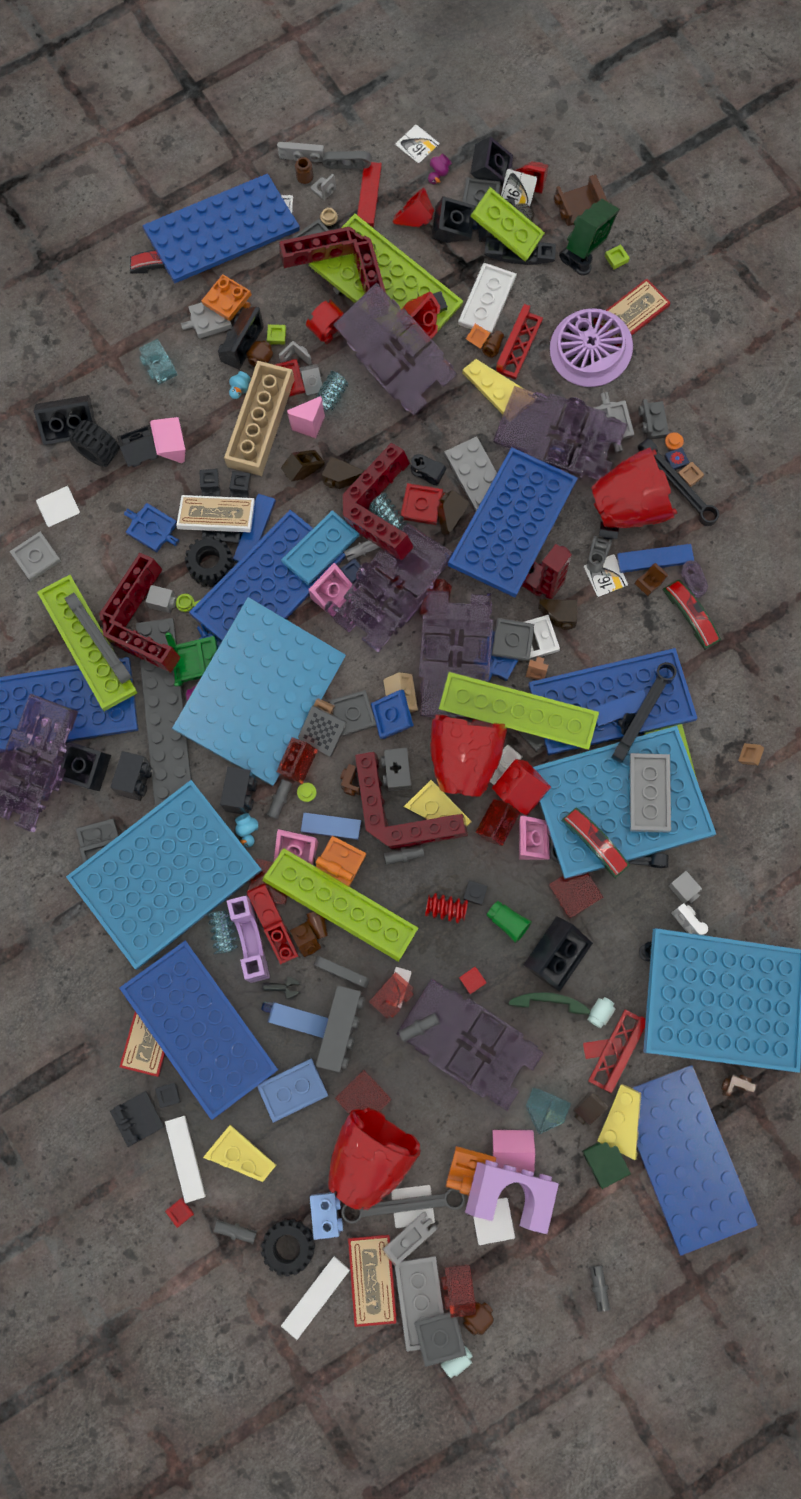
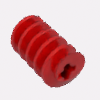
M434 893L432 898L430 895L428 897L425 916L428 917L432 912L433 918L440 914L441 920H444L446 915H448L449 922L455 917L456 923L459 924L461 919L464 922L468 900L461 904L460 898H457L455 903H453L452 896L445 901V895L442 894L440 899H438L437 893Z

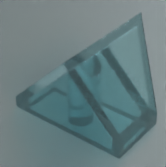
M533 1087L526 1108L538 1134H541L564 1123L571 1103Z

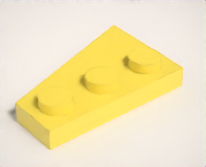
M621 1084L598 1142L602 1144L606 1142L610 1148L617 1146L620 1153L636 1160L641 1093Z

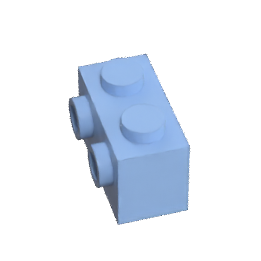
M336 1192L310 1195L314 1240L339 1237L340 1231H343L342 1218H338L341 1201L336 1197Z

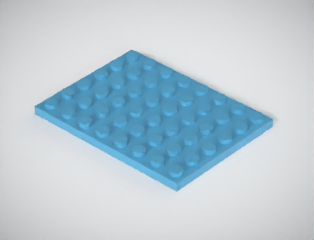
M248 597L172 729L239 768L251 770L255 777L273 786L299 741L298 736L316 699H322L346 655Z
M677 726L636 737L622 764L611 758L619 744L618 742L533 767L551 786L539 803L564 879L605 868L600 859L561 821L576 807L603 831L627 861L716 835ZM630 753L670 754V833L630 831Z
M190 780L67 875L66 878L134 969L137 970L263 870L193 781Z
M653 929L643 1053L800 1073L801 950Z

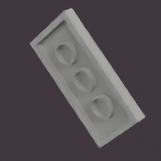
M477 436L444 451L446 459L475 512L497 474Z
M630 753V831L671 832L670 754Z
M436 1256L403 1260L395 1266L406 1351L421 1349L414 1322L444 1314Z

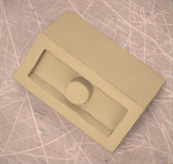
M398 672L384 679L386 696L398 690H404L410 712L418 710L412 674Z

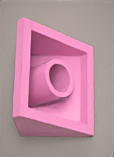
M321 396L287 410L292 431L316 438L325 417Z
M179 418L150 421L157 455L184 463L185 446Z
M333 563L311 586L309 594L316 604L332 616L357 589L339 567Z
M520 816L519 860H549V831L546 821Z
M278 829L274 861L283 848L313 865L319 842L314 837Z
M492 1130L493 1157H496L497 1167L503 1168L505 1164L516 1167V1172L521 1173L522 1169L534 1172L535 1144L533 1130Z

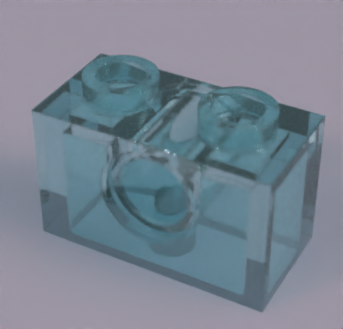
M158 339L139 348L141 353L139 358L143 366H148L149 370L147 372L152 380L155 379L158 385L177 376L173 363Z

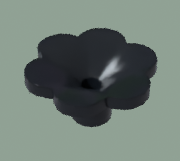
M625 713L623 719L620 718L618 720L622 735L626 733L634 719V713Z

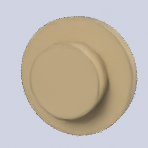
M326 208L322 211L320 219L324 225L331 226L337 222L338 215L334 209Z

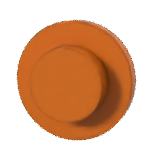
M670 433L665 439V445L671 451L681 448L684 443L683 437L679 433Z

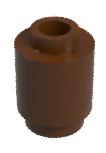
M306 157L299 158L295 163L296 178L298 182L308 184L314 177L312 163Z

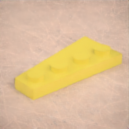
M477 359L463 369L462 373L509 422L537 401L535 395Z

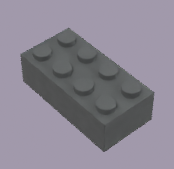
M337 985L316 1063L317 1067L342 1073L343 1069L347 1070L350 1060L347 1057L348 1049L352 1050L355 1038L352 1037L353 1030L358 1029L360 1018L357 1017L358 1011L363 1010L365 998L362 997L361 991Z

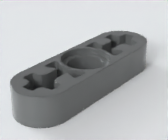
M332 151L324 153L322 164L328 169L369 168L372 156L366 151Z
M317 956L314 966L363 988H366L370 981L369 978L320 956Z

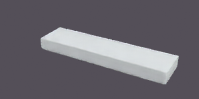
M186 1116L166 1121L165 1125L185 1203L206 1197Z
M334 1256L281 1327L297 1340L350 1269Z

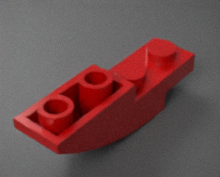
M265 883L247 891V895L280 965L298 957L285 923Z

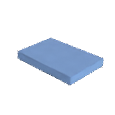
M312 1058L263 1081L257 1086L273 1123L329 1096Z

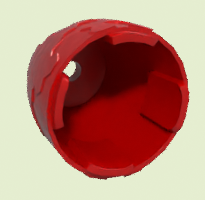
M649 447L623 460L591 487L605 527H642L674 519V515L678 514L675 508L672 509L668 497L671 489L665 472L659 470L654 457V455H657L656 449L651 450Z
M438 714L435 715V718H432L431 760L433 761L434 773L439 789L442 792L459 793L465 796H481L486 791L502 757L507 733L505 724H492L477 719L468 722L464 719L450 718L447 715Z
M371 1108L352 1110L341 1127L333 1150L329 1171V1190L332 1193L336 1191L337 1198L353 1209L359 1210L362 1207L363 1210L370 1209L386 1195L390 1194L403 1181L405 1175L420 1155V1143L414 1135L405 1133L395 1124L386 1120V1116L381 1112Z

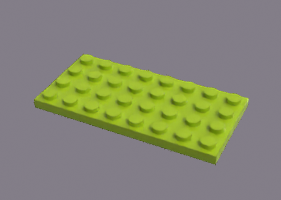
M354 214L342 228L351 227L356 230V233L363 237L365 235L372 240L389 301L388 315L374 319L418 354L426 345L403 327L396 314L407 302L428 292L434 294L441 291L448 308L437 314L436 324L439 331L461 307L463 300L359 216ZM353 254L309 263V266L370 315Z

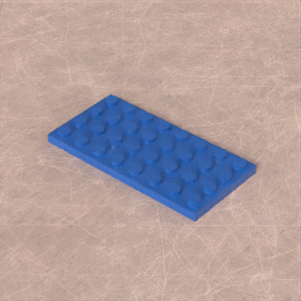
M267 173L143 225V230L175 284L300 231V226Z
M511 447L447 566L516 598L578 478Z
M289 510L195 605L189 614L222 642L248 597L287 619L310 595L309 589L332 564L308 586L281 562V559L313 529L294 512ZM342 553L333 563L338 566L345 559V554Z
M676 648L528 683L531 694L591 709L644 690L647 696L656 680L658 666L661 663L669 662L675 666L676 676L671 683L666 684L639 734L697 720ZM667 668L659 671L663 678H671L673 676L671 670ZM618 720L600 727L595 726L590 746L623 738L624 735L621 733ZM543 738L548 755L580 748Z
M119 658L132 677L130 658ZM78 665L0 677V753L56 744V741L64 743L139 731L135 695L103 711Z
M186 940L119 988L211 1120L215 1119L278 1071Z
M687 1066L632 1087V1089L641 1093L637 1149L679 1255L686 1254L757 1226L758 1224L693 1066Z

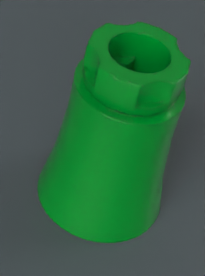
M499 901L493 904L486 915L515 944L523 937L532 923L531 920L519 915Z

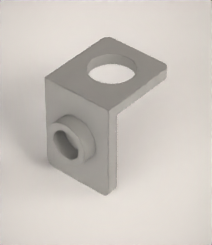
M331 174L327 179L321 177L311 186V190L325 201L336 190L335 175ZM320 184H321V190H322V191H319V190L317 189V187H318Z
M294 341L279 354L280 363L286 362L291 356L296 354L308 365L312 364L311 356L306 348L299 346Z
M317 364L300 367L306 395L323 392Z

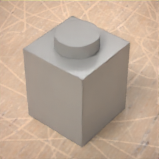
M151 585L146 604L150 609L171 613L172 608L176 606L177 598L173 590Z
M687 871L668 885L683 903H686L688 900L690 903L695 901L700 896L698 892L702 889Z

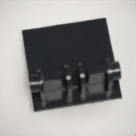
M147 1091L142 1092L123 1104L115 1106L110 1111L127 1147L134 1145L164 1127Z

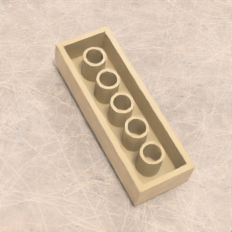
M257 361L224 457L227 467L262 476L294 383L292 369Z

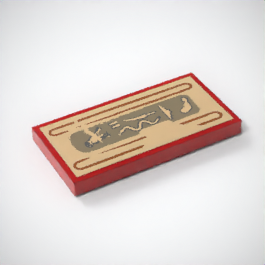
M645 279L606 311L618 316L626 324L632 336L668 308L671 302L648 279ZM595 318V319L593 320V324H594L595 326H596V323H597L598 318ZM602 319V322H601V324H600L599 330H600L608 321ZM611 325L606 332L614 329L615 327ZM618 333V334H616V335H614V336H612V337H610V338H616V337H621V336H620V334Z
M135 1011L120 1068L159 1077L165 1053Z
M390 1234L348 1238L355 1327L397 1323L392 1262L382 1250L390 1242Z

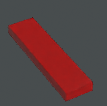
M371 162L369 168L363 169L357 214L371 227H374L382 169V163Z

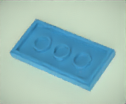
M332 510L281 559V562L309 586L359 537V533Z

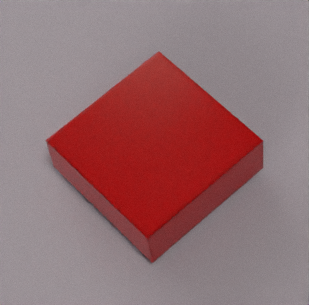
M476 967L459 977L470 995L487 984Z
M183 1197L165 1211L177 1228L194 1215V1212L185 1203Z

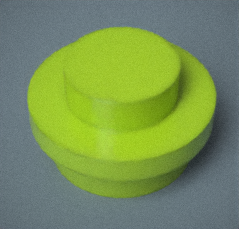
M189 594L178 596L176 600L178 610L181 612L192 610L194 599Z
M303 783L298 787L297 795L301 801L310 802L316 797V788L311 783Z

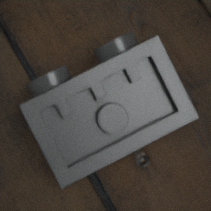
M643 399L638 409L639 416L643 418L641 424L642 433H645L646 438L649 439L666 438L669 431L663 401L647 403V399Z

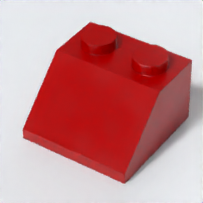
M515 759L492 787L504 802L526 816L551 788L527 761Z

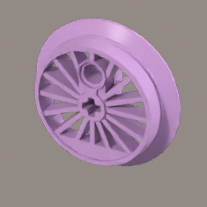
M583 309L567 316L555 329L550 342V356L557 372L567 381L583 387H597L615 380L627 368L633 351L631 333L626 324L615 314L602 309ZM591 317L598 318L595 329L592 327ZM602 319L608 321V322L599 330V327H600V324H601V322H602ZM611 325L615 327L614 329L606 332ZM581 328H586L587 330H586V331H580L579 329H581ZM570 329L575 335L567 333L566 330ZM618 333H619L620 336H621V337H616V338H610V337H612V336H614V335H616V334H618ZM562 338H564V339L571 340L572 342H561V341H562ZM611 344H622V347H615ZM573 348L565 353L562 351V349ZM577 354L571 362L567 360V358ZM585 355L581 368L575 366L576 363ZM594 355L596 356V358H597V360H598V361L595 362V363H594ZM589 356H590V358H591V364L588 365V366H586V363H587L588 358H589Z

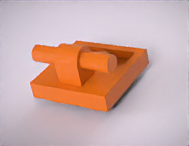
M222 274L201 301L204 306L231 321L242 307L245 309L250 308L251 304L247 300L252 294L250 290Z
M332 836L321 857L317 858L315 867L350 887L367 854Z
M456 1146L446 1187L459 1190L462 1194L470 1195L477 1162L484 1164L486 1160L496 1162V1157Z

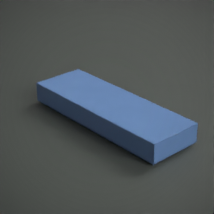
M304 813L301 833L359 840L361 820Z
M273 1002L268 1022L323 1038L328 1018Z

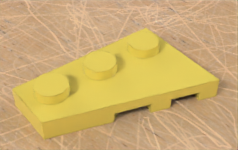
M432 780L404 806L426 819L463 814L466 826L472 822Z
M232 1125L228 1126L203 1157L261 1182H264L277 1166Z

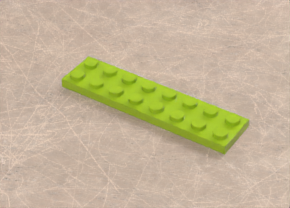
M71 575L38 591V595L103 711L137 694L131 680L121 684L110 665L65 601V597L75 593L103 635L102 629Z
M452 672L448 673L439 709L492 724L502 723L505 724L506 728L588 750L599 712Z
M283 848L263 877L265 883L398 962L418 930V927Z

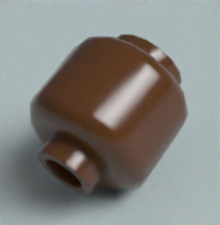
M255 341L247 352L248 362L253 367H256L257 361L269 363L273 357L271 345L266 341Z
M473 1302L463 1314L464 1327L474 1336L476 1334L483 1335L494 1322L491 1314L493 1312L492 1308L485 1302L482 1304Z

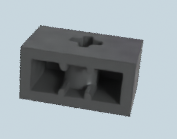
M407 748L384 750L385 756H381L382 768L386 767L387 774L383 775L384 786H388L389 792L411 789ZM397 766L398 773L394 774V767Z

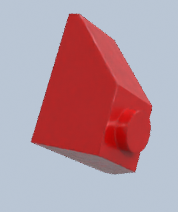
M531 161L514 170L537 177L534 192L543 193L549 165Z
M422 188L413 195L403 207L404 211L399 210L392 222L397 225L420 227L422 224L427 225L433 219L434 208L426 190Z
M428 292L407 302L396 316L409 333L424 345H427L438 332L436 321L437 314H440V305L433 293Z

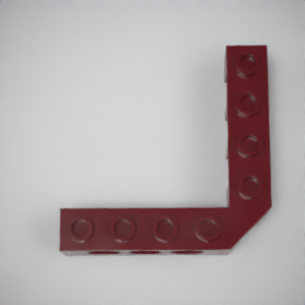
M344 227L279 241V251L284 268L353 254L371 319L388 315L389 301L372 240L365 235L363 237L351 227Z
M390 443L343 494V516L346 522L361 536L402 561L414 548L408 535L368 510L370 504L377 497H380L382 491L389 484H392L394 478L410 464L405 451Z
M555 544L542 561V564L534 562L530 569L533 573L527 575L522 587L536 596L545 594L546 598L553 599L565 583L572 557L570 551L564 546Z
M139 552L99 613L100 620L103 623V636L113 646L171 673L181 658L172 647L164 643L161 645L149 636L146 638L136 630L131 631L125 628L147 595L151 585L154 584L163 570L154 558Z
M375 752L355 755L366 831L390 849L468 836L466 820L463 814L388 826V819L385 818L384 812L385 800L382 798L381 792L382 782L380 781L378 771L380 767L379 758Z

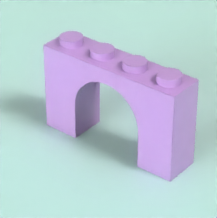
M247 896L227 900L230 918L236 925L242 945L244 959L240 961L245 980L254 983L269 979L270 974L255 910L250 899Z
M486 1160L485 1164L477 1162L465 1213L477 1218L493 1221L501 1191L507 1185L518 1182L525 1193V1205L520 1226L528 1230L547 1234L559 1183L551 1181L552 1177L540 1174L539 1177H535L534 1172L522 1169L521 1173L516 1172V1167L504 1164V1167L500 1168L497 1167L498 1163Z

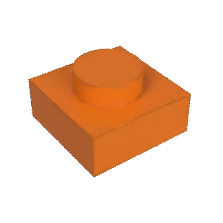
M475 323L466 340L482 349L483 343L491 333Z

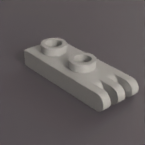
M291 142L277 143L281 159L297 161L301 157H306L312 162H323L324 145Z
M425 1211L382 1248L394 1266L403 1261L438 1229L434 1225L428 1230L427 1227L433 1222L430 1218L424 1223L422 1222L427 1216Z

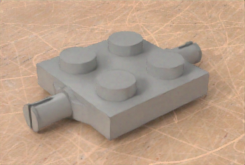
M202 302L188 306L191 320L181 323L183 331L193 327L199 339L232 329L231 321L204 306Z
M603 392L600 394L603 404L589 410L598 445L614 443L615 452L620 453L623 451L621 441L634 436L626 401L610 402L608 392H605V394Z

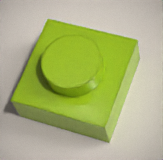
M621 244L605 252V258L613 270L629 262L630 258Z
M268 324L267 342L269 344L285 345L286 325Z

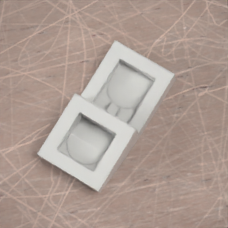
M507 745L503 749L499 766L495 770L490 782L494 785L515 759L521 760L523 756Z

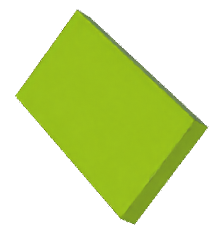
M491 187L470 215V217L524 261L529 258L545 233Z

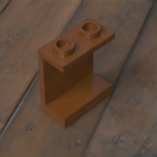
M596 174L589 176L588 185L563 193L560 186H557L556 194L554 195V202L560 208L561 219L565 220L567 226L573 225L578 215L581 216L593 203H597L600 199L607 201Z

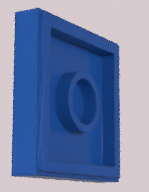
M398 690L371 703L380 739H386L414 726L404 690Z

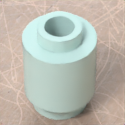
M606 997L603 1000L598 998L590 1014H588L587 1020L601 1029L603 1025L607 1024L616 1010L613 1007L614 1003Z
M464 1346L466 1356L441 1363L442 1368L450 1378L454 1375L457 1377L472 1364L471 1358L473 1355L466 1346Z

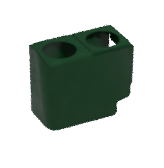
M599 1142L581 1151L601 1189L631 1175L617 1146L610 1148L608 1143L601 1144Z

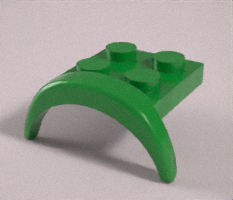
M166 633L165 637L168 645L181 657L174 667V686L179 687L184 682L200 679L218 649L216 637L211 636L177 645L173 635Z

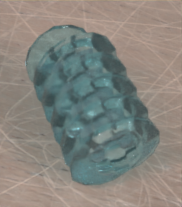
M330 371L326 378L327 380L324 381L323 386L319 390L320 392L316 394V398L320 396L322 398L324 412H328V409L332 411L335 409L332 404L337 405L338 400L336 398L341 399L342 395L339 392L344 393V387L349 386L345 378L335 371Z
M387 493L376 497L370 504L369 509L371 512H374L373 514L402 531L406 527L407 522H402L404 517L398 516L400 512L395 510L396 506L394 504L390 505L392 500L386 499L388 497Z
M226 911L208 914V918H213L208 922L209 925L215 926L210 929V933L215 934L211 937V940L216 941L212 948L218 949L213 954L227 953L238 948V945L232 944L237 938L230 936V934L235 932L234 929H229V926L234 924V922L228 921L230 914Z

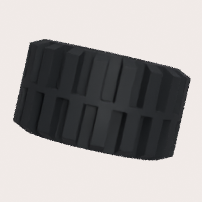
M86 420L80 422L69 438L72 446L82 456L94 464L107 467L120 450V446L113 436L97 424Z
M203 536L200 541L198 539L194 540L195 544L191 543L189 545L190 550H186V567L196 583L199 584L201 582V585L204 587L209 584V587H214V584H217L234 567V560L229 547L220 538L217 537L215 540L214 536H209V539H206V536ZM215 555L220 558L219 562L212 568H202L200 566L201 561L207 556Z
M285 1219L277 1222L263 1237L264 1240L261 1243V1256L265 1259L263 1262L270 1267L269 1270L271 1272H277L276 1275L289 1277L293 1274H299L308 1266L313 1258L315 1248L314 1237L310 1233L308 1226L305 1227L301 1221ZM283 1235L294 1236L300 1244V1253L293 1260H286L277 1252V1241Z

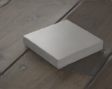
M41 531L10 551L30 582L61 562Z

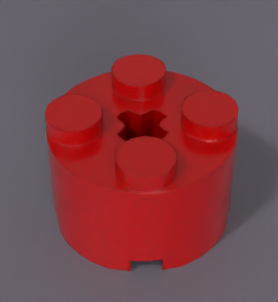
M329 300V303L324 301L311 313L313 318L311 321L308 319L306 322L309 330L321 342L328 344L332 341L333 335L337 331L340 333L345 329L346 324L344 322L347 316L332 300Z

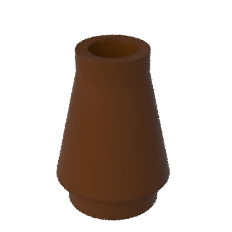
M496 330L483 343L482 352L487 357L492 358L498 354L504 338V334L501 331Z
M314 911L307 913L306 920L316 938L320 939L328 936L325 918Z

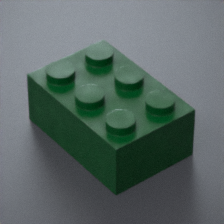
M604 199L593 203L581 216L578 215L573 223L575 226L574 230L567 238L569 242L566 249L585 259L607 240L620 209Z

